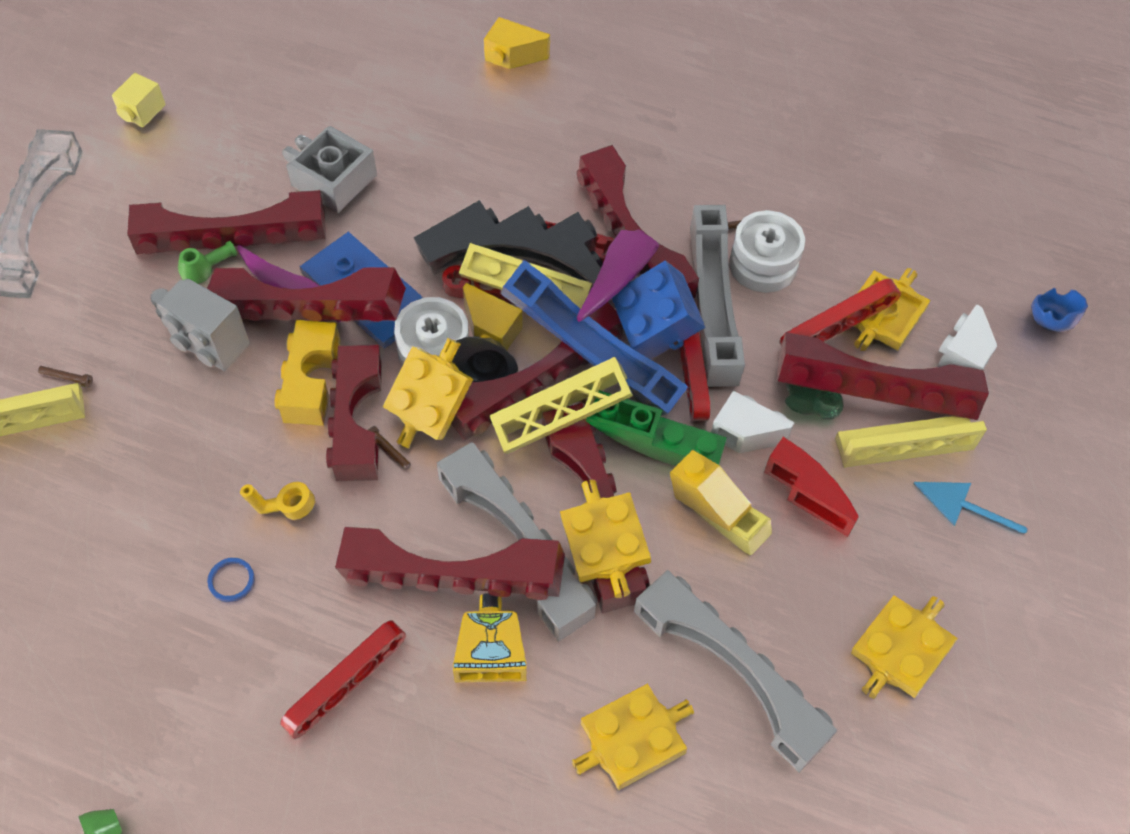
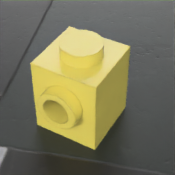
M137 73L132 74L112 94L118 115L126 122H133L141 127H144L166 105L159 84Z

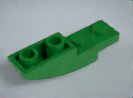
M600 390L598 391V393L606 396L612 395L610 393H606ZM629 399L623 400L586 418V422L615 441L641 454L675 467L692 450L719 465L727 437L661 417L663 410Z

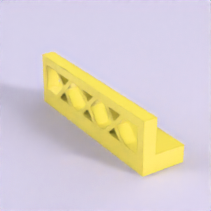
M470 243L459 274L461 277L502 290L505 283L523 260ZM530 263L548 277L581 309L593 287L592 283Z
M616 357L490 415L504 453L514 452L632 397V392L626 381V374ZM617 383L620 384L622 389L610 396L598 393L599 390L602 391ZM588 397L584 408L578 411L566 408ZM557 410L552 423L546 426L535 423L542 419V412ZM525 427L520 438L509 442L508 434Z
M79 383L0 399V436L85 418L83 392Z
M949 416L839 431L836 434L835 440L843 466L847 468L974 450L987 431L984 421L971 423L968 418Z

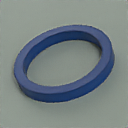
M227 558L213 566L209 572L207 583L210 592L215 598L224 602H234L244 598L251 591L255 576L251 566L245 560ZM229 564H239L245 567L249 573V581L241 592L225 596L214 589V577L222 567Z

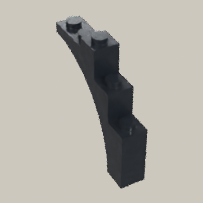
M479 200L413 237L418 251L433 275L446 270L448 267L462 264L470 243L517 259L531 260L553 267L568 276L592 283L593 285L603 265L598 254L594 251L596 250L595 237L597 232L591 221L588 219L584 221L579 212L548 229L543 217L540 214L534 215L529 206L499 222L494 211L491 208L486 210ZM610 299L608 303L615 308L613 300Z

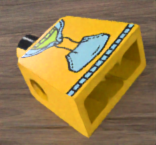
M489 593L482 594L479 599V611L463 613L453 662L455 683L527 681L526 658L517 612L502 611V597L493 596Z

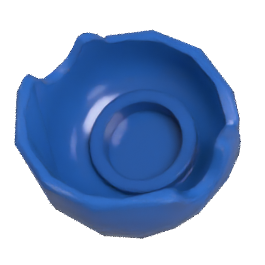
M1056 288L1037 295L1031 304L1032 314L1037 324L1055 332H1067L1074 329L1088 308L1086 298L1078 291L1070 290L1065 295H1061L1056 292Z

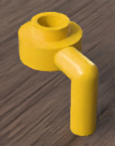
M291 482L285 485L279 491L277 497L265 499L251 484H246L240 489V495L259 514L281 511L287 518L297 520L308 515L315 504L313 492L302 482Z

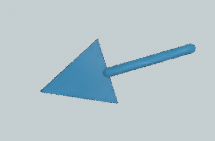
M913 483L954 526L962 507L1021 533L1025 534L1028 531L1025 526L965 501L971 483Z

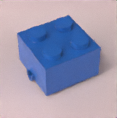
M666 260L629 282L612 298L630 347L650 360L670 348L673 350L681 348L685 339L706 328L683 273Z

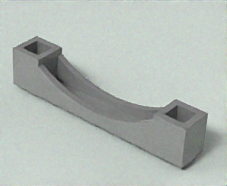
M694 205L690 235L694 271L699 277L696 293L698 310L706 327L700 333L708 387L739 386L745 361L742 336L738 335L731 299L726 205Z
M471 442L437 462L439 480L457 504L465 501L485 510L504 524L518 540L522 538L552 540L545 529L539 530L535 525L533 514L526 503H519L513 496L514 491L505 476L499 477L494 471L493 461L485 450L480 452L475 444ZM566 557L559 597L548 596L546 600H537V614L558 642L594 619L595 603L597 602L590 587L587 584L581 585L575 578L574 567Z
M667 570L636 598L634 612L659 637L664 633H669L689 639L716 654L745 680L759 699L771 723L775 738L770 745L799 773L837 732L830 716L822 709L814 708L803 698L804 695L801 689L792 681H785L775 671L773 663L765 655L754 652L747 645L743 634L734 627L729 628L719 619L716 609L706 601L701 602L692 593L690 585L682 577H675Z

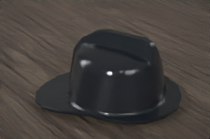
M477 336L456 340L461 345L452 363L456 365L459 371L473 378L472 382L495 380L518 372L515 358L506 351L500 342L492 338Z

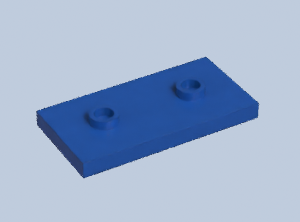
M348 231L299 267L301 273L306 278L322 286L350 276L364 267L388 266ZM402 278L401 280L406 289L399 313L411 302L424 298ZM353 320L384 349L396 341L394 334L395 321L382 320L380 322Z

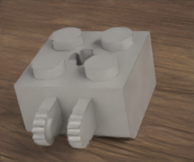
M332 126L326 127L313 140L302 134L296 137L295 143L302 150L301 152L290 146H287L282 151L284 158L289 162L286 166L291 186L300 191L320 190L323 204L337 213L377 176L374 151Z
M190 279L179 280L170 291L159 288L150 294L151 302L157 308L155 310L158 317H160L162 323L171 334V342L181 351L186 352L189 350L196 354L197 358L209 367L214 365L226 371L250 344L237 306Z

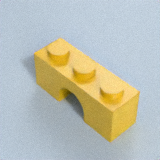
M296 320L294 333H289L287 339L288 361L284 360L281 366L283 384L281 389L276 390L274 400L275 409H279L283 423L324 426L330 398L325 379L310 378L308 375L319 368H331L332 359H337L338 346H340L341 341L336 323Z

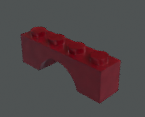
M379 345L338 346V359H332L331 366L332 378L336 379V388H330V406L335 408L334 417H329L328 435L329 438H333V445L326 450L327 468L333 469L336 481L378 480L379 447L376 433L362 428L353 418L357 407L363 400L381 391L382 358Z

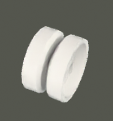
M770 210L754 212L744 217L737 226L729 262L732 275L741 285L752 291L775 292L790 285L797 274L799 261L802 258L805 246V236L801 226L793 218L781 212Z
M425 297L411 302L402 309L395 321L394 333L401 365L403 366L412 346L420 347L432 355H440L447 338L459 340L469 337L468 320L463 310L454 302L440 297Z

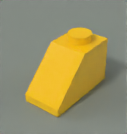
M498 17L484 38L485 60L509 69L547 60L550 56V34Z
M466 283L463 286L464 307L473 337L492 338L500 342L507 351L523 329L522 310Z
M694 450L670 471L675 499L727 531H730L752 508L751 503L721 466Z

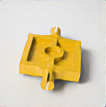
M907 268L899 280L886 277L875 270L871 273L858 293L881 280L889 278L893 280L900 290L901 297L890 307L854 326L862 332L854 342V346L857 349L862 344L860 351H866L873 339L879 340L897 351L900 349L931 301L916 293L910 287L918 275L915 270L910 275L912 269Z
M447 338L440 355H432L420 347L412 346L383 405V408L397 415L405 424L396 441L401 446L410 448L417 431H423L436 440L444 439L473 381V378L459 371L456 365L452 363L461 345L456 340Z
M591 479L589 481L592 493L587 481L581 484L587 502L581 506L560 511L578 579L581 583L595 578H610L615 598H622L619 584L621 585L624 597L630 594V590L624 574L635 567L651 563V555L631 493L601 498L596 480Z
M893 595L854 645L851 654L864 662L873 673L862 687V691L866 695L871 690L870 698L875 699L886 683L899 687L913 698H916L953 648L958 638L938 625L934 620L945 607L941 599L936 604L938 597L932 596L922 611Z
M647 683L582 717L581 725L590 739L591 751L571 760L577 774L581 775L599 764L601 768L610 774L618 790H621L687 754V747L678 734L675 723L694 714L692 705H689L690 702L685 699L681 703L666 709L658 701Z

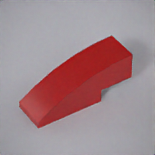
M783 436L769 456L764 473L791 488L787 501L848 537L859 518L850 499L820 463L802 448Z

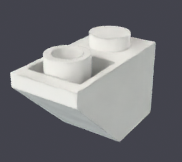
M976 304L970 315L963 313L953 329L957 331L955 337L948 335L939 349L943 356L938 367L954 364L983 370L997 348V343L983 308Z
M733 391L715 418L711 433L727 437L725 446L738 453L777 446L783 436L787 439L789 438L794 422L787 419L784 414L778 411H771L758 404L753 398Z

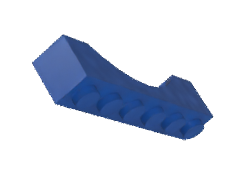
M526 260L522 261L503 286L500 294L592 365L596 366L616 357L626 374V381L632 395L645 405L663 410L661 416L667 415L688 388L686 384L664 367L632 349L588 316L578 322L577 315L580 308L548 277Z

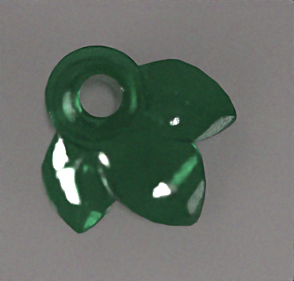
M786 383V388L791 395L784 402L797 413L804 415L816 414L823 419H835L844 408L843 398L840 393Z

